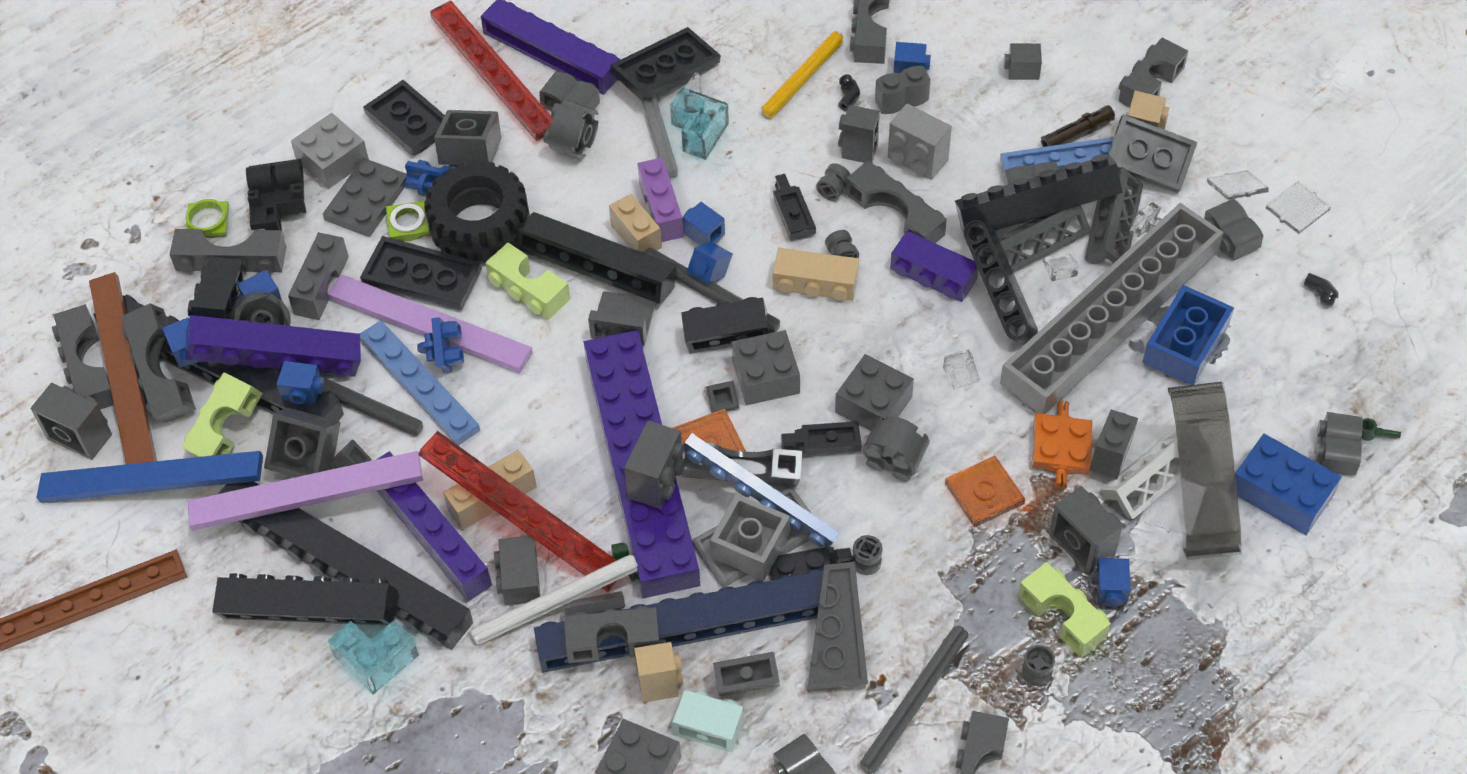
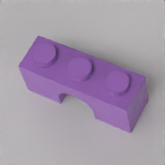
M663 157L637 163L639 185L645 203L648 202L651 218L660 227L661 242L683 238V218Z

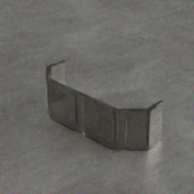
M1213 382L1168 388V393L1171 397L1176 424L1186 525V548H1183L1187 560L1242 555V533L1233 445L1224 383Z

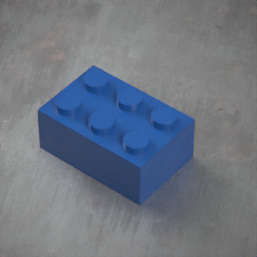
M1182 285L1149 339L1142 363L1194 387L1228 329L1234 307Z
M1263 433L1235 472L1229 492L1307 536L1335 495L1342 476Z

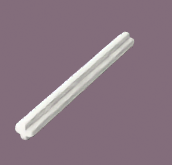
M628 555L473 627L471 635L477 644L484 643L636 572L638 564L633 555Z

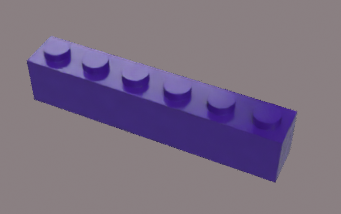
M496 0L480 16L484 34L558 72L572 75L577 81L593 84L599 90V93L603 95L618 80L610 73V65L620 60L616 55L598 48L593 43H588L576 37L571 32H566L556 27L551 22L544 21L535 14L527 12L511 2Z
M190 315L186 329L185 359L197 362H217L226 365H246L255 368L266 367L282 369L284 361L317 365L320 373L334 374L341 377H355L361 362L360 334Z
M388 451L376 460L392 457L394 455L390 451ZM416 482L377 491L467 602L492 586L488 567Z

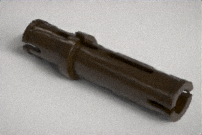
M1106 105L1095 112L1085 113L1080 119L1042 136L1041 144L1043 147L1061 145L1083 134H1091L1098 127L1115 120L1114 110L1111 106Z

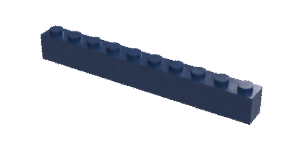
M814 569L806 574L797 576L784 575L776 580L766 582L754 581L746 586L736 588L723 587L718 591L705 594L697 592L689 597L680 599L667 598L659 603L649 605L636 604L624 610H633L639 606L656 607L659 643L671 642L672 647L816 619L824 570ZM564 621L558 623L546 622L541 626L533 627L542 673L630 656L628 644L624 639L610 637L605 639L599 647V660L569 663L566 652Z

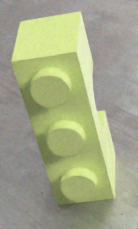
M508 242L486 262L488 280L495 287L500 286L506 290L514 300H520L528 305L529 309L536 315L541 314L549 320L570 300L568 283L550 270H547L538 278H525L530 273L528 256Z
M223 373L221 378L215 382L210 398L201 407L199 417L193 428L187 432L185 442L181 448L198 457L229 454L235 443L225 438L222 433L224 420L232 414H241L249 418L263 393Z
M1046 562L1020 583L1018 597L1038 617L1049 609H1060L1068 614L1070 618L1063 623L1060 638L1080 658L1107 638L1111 625L1107 615L1102 610L1094 608L1080 589H1075L1066 581L1064 574L1059 569L1053 568Z

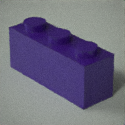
M909 231L905 232L891 253L890 269L898 275L906 276L919 282L924 287H930L943 293L948 298H954L963 302L978 278V268L974 260Z

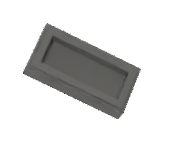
M622 591L574 600L565 604L564 610L566 616H572L577 612L588 614L602 613L608 609L617 610L626 606Z

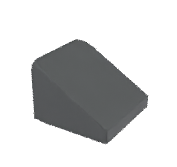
M733 380L704 387L712 414L739 408Z
M352 439L331 460L329 465L332 469L369 462L372 459Z

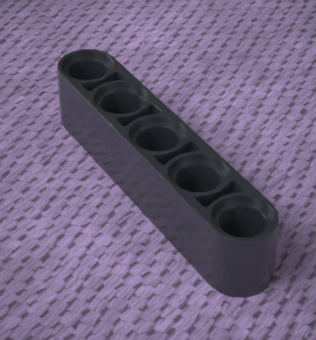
M979 220L971 221L964 229V238L1003 329L1010 339L1025 345L1038 333L1036 323L996 232L993 228ZM984 230L982 238L977 240L978 233ZM994 253L993 261L987 264V258ZM1004 277L1003 285L997 288V282L1000 278ZM1015 301L1013 310L1008 312L1007 307L1009 303ZM1025 325V332L1018 336V329Z

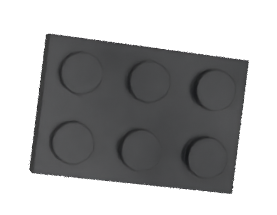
M401 80L363 106L365 114L412 155H415L435 141L434 137L445 116L405 80Z

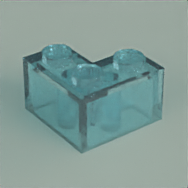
M681 87L670 104L671 125L682 129L683 152L706 160L729 124L728 103Z
M394 620L372 639H369L350 621L328 640L333 656L373 695L419 656L414 639Z

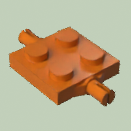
M1064 400L1057 403V415L1036 413L1033 427L1032 467L1047 469L1056 473L1055 488L1059 489L1060 485L1061 489L1067 488V474L1079 473L1089 475L1092 462L1093 420L1069 417V402L1065 401L1063 406Z

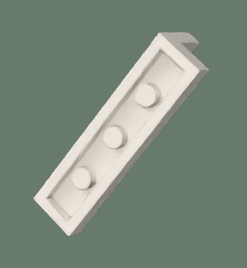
M1179 425L1119 474L1118 479L1113 478L1100 491L1105 499L1117 500L1127 519L1133 520L1213 453L1198 425ZM1195 441L1201 453L1195 458L1188 457L1190 445ZM1173 458L1180 459L1178 471L1175 474H1169L1170 461ZM1154 474L1160 475L1158 488L1154 491L1148 490L1150 477ZM1133 491L1140 492L1138 504L1132 508L1126 496Z

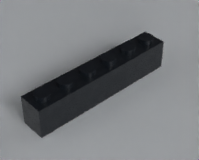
M1102 154L1096 155L1091 160L1083 163L1073 162L1067 164L1063 169L1043 171L1036 177L1029 179L1019 178L1009 185L992 186L982 193L965 194L961 199L955 200V205L963 233L966 225L974 220H979L996 231L1123 192L1117 163L1110 155ZM984 230L980 231L977 236L984 234Z
M533 212L517 229V249L658 304L675 287L677 265L539 213Z
M230 573L229 578L217 577L212 613L223 619L394 626L398 590L388 584V580L372 578L370 583H363L359 579L344 577L341 582L332 581L331 578L315 576L313 581H309L294 575H287L285 580L275 579L274 576L258 574L257 579L247 578V575Z

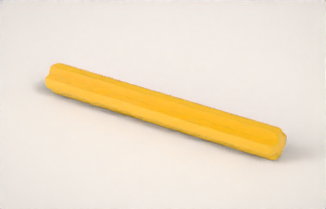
M833 31L761 107V113L764 116L772 118L843 43L842 34Z

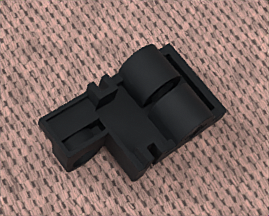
M301 159L246 167L251 230L263 228L265 230H282L280 217L306 213L303 164Z

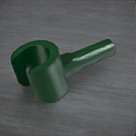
M1371 418L1363 419L1362 439L1366 441H1371L1376 436L1401 437L1400 431L1378 428L1375 420Z
M617 543L611 545L613 561L629 555L627 544ZM635 572L629 574L631 582L638 580Z

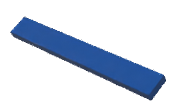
M260 451L41 473L36 498L40 503L260 481L263 455Z

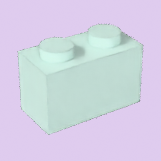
M684 690L672 722L674 735L733 753L744 722V707L730 699L719 700L712 698L703 691L695 690L691 692Z

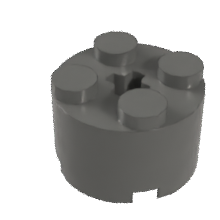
M565 100L561 104L555 103L551 111V118L553 120L550 128L544 134V143L548 144L551 150L580 160L586 156V154L582 153L585 147L591 148L596 137L599 121L594 120V115H599L598 111L569 100Z
M256 290L242 295L232 307L231 320L254 322L257 319V314L261 313L263 316H267L264 319V323L290 326L291 323L287 306L277 296L267 291Z
M889 415L886 420H882V416L878 417L863 447V453L867 458L866 465L876 471H881L883 468L893 472L892 475L898 480L908 481L909 477L916 473L930 444V440L925 433L923 437L916 432L918 427L905 419Z

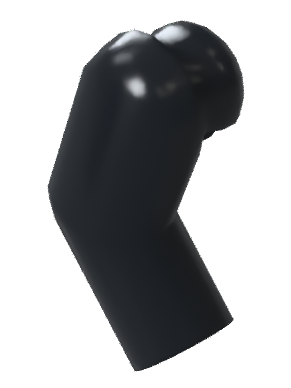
M845 74L839 79L844 96L838 105L843 111H847L849 105H853L860 96V89L856 81L849 74Z
M1308 273L1304 286L1323 293L1320 297L1321 303L1328 306L1334 305L1335 299L1339 297L1337 289L1330 281Z

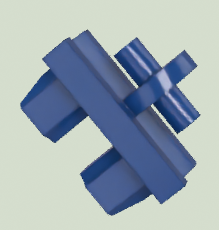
M419 160L417 163L408 161L405 164L407 173L405 187L416 189L418 195L426 196L428 189L433 187L432 183L438 176L443 177V172L449 168L453 170V167L446 165L441 168L433 167L428 161Z
M440 317L431 318L433 334H424L425 342L417 345L418 352L426 354L427 362L435 361L436 367L442 368L443 373L452 372V366L464 363L462 348L460 346L450 348L449 340L461 338V325L457 321L444 322Z

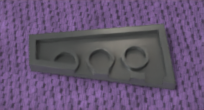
M855 562L824 565L807 691L868 685Z

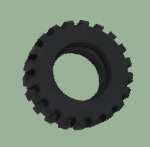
M471 161V164L464 165V163L458 164L453 170L449 168L443 172V177L438 176L432 183L433 187H430L427 191L424 208L430 236H432L435 246L440 248L441 252L486 263L507 242L517 248V229L530 216L523 183L519 181V177L513 172L509 173V170L501 165L496 167L495 163L486 161L485 164H480L479 161ZM486 204L498 208L494 214L481 220H464L457 217L461 211L473 205Z

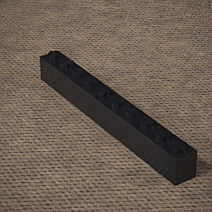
M126 294L123 296L126 314L144 306L130 295ZM166 316L169 325L179 321L174 316ZM166 339L160 350L159 359L179 368ZM196 362L179 368L212 385L221 378L223 373H226L263 393L256 406L271 414L291 408L339 421L344 415L340 399L330 391H323L321 394H318L315 404H295L291 401L282 400L276 385L281 370L276 368H255L253 366L226 365L217 362Z
M254 481L226 484L218 494L260 484ZM300 508L238 521L247 532L253 535L258 533L272 547L278 548L279 546L283 548L295 561L300 562L303 560L309 564L314 572L321 576L326 574L333 581L341 582L344 577L356 578L363 583H370L372 578L388 580V584L398 590L395 616L401 619L405 626L413 632H418L419 630L426 634L427 638L439 647L444 645L452 650L473 624L469 608Z

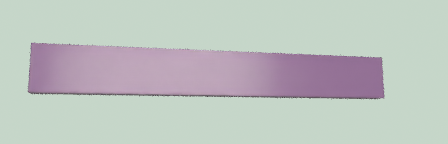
M342 274L327 293L328 299L421 336H424L426 333L433 334L431 318L440 317L444 322L457 321L461 325L462 336L459 339L449 340L450 347L460 346L465 353L517 373L522 371L533 353L532 347Z
M418 451L189 500V526L194 531L423 481L420 455Z

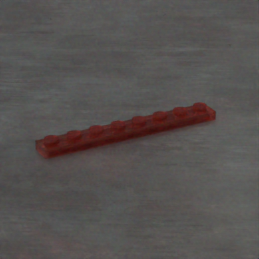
M450 0L430 10L432 20L537 142L544 138V134L550 128L553 118H551V115L457 6Z
M439 431L421 447L418 454L420 457L584 576L617 561ZM617 581L602 587V589L609 593Z

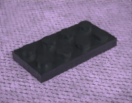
M687 27L611 64L610 73L641 101H644L720 63L721 55Z
M382 236L360 279L361 282L377 288L462 310L482 270V264L475 260Z

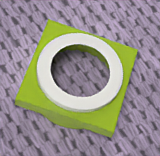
M203 199L195 203H188L186 229H202L204 237L226 236L229 202ZM212 213L220 218V221L214 226L206 228L197 227V221L202 215Z
M425 201L386 206L389 238L413 241L422 236L430 235L424 208ZM414 212L419 214L418 221L412 226H400L395 220L396 217L403 213Z

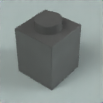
M1010 43L1009 54H1004V69H1008L1009 80H1040L1042 66L1041 43Z

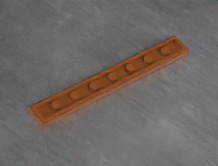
M113 272L89 280L125 463L157 461L143 391L138 382L140 376L137 366L134 365L130 357L132 350L129 341L125 338L122 331L124 325L121 316L126 315L119 276Z
M178 550L165 553L0 618V652L187 578L188 576Z

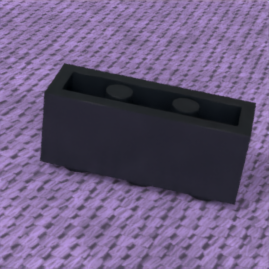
M219 257L209 258L207 266L202 267L200 284L196 283L194 300L189 301V317L194 315L231 320L232 307L237 301V296L240 294L237 284L244 281L243 260Z
M748 297L740 302H721L713 307H694L689 311L681 312L684 338L689 353L732 346V341L770 333L767 308L763 297Z

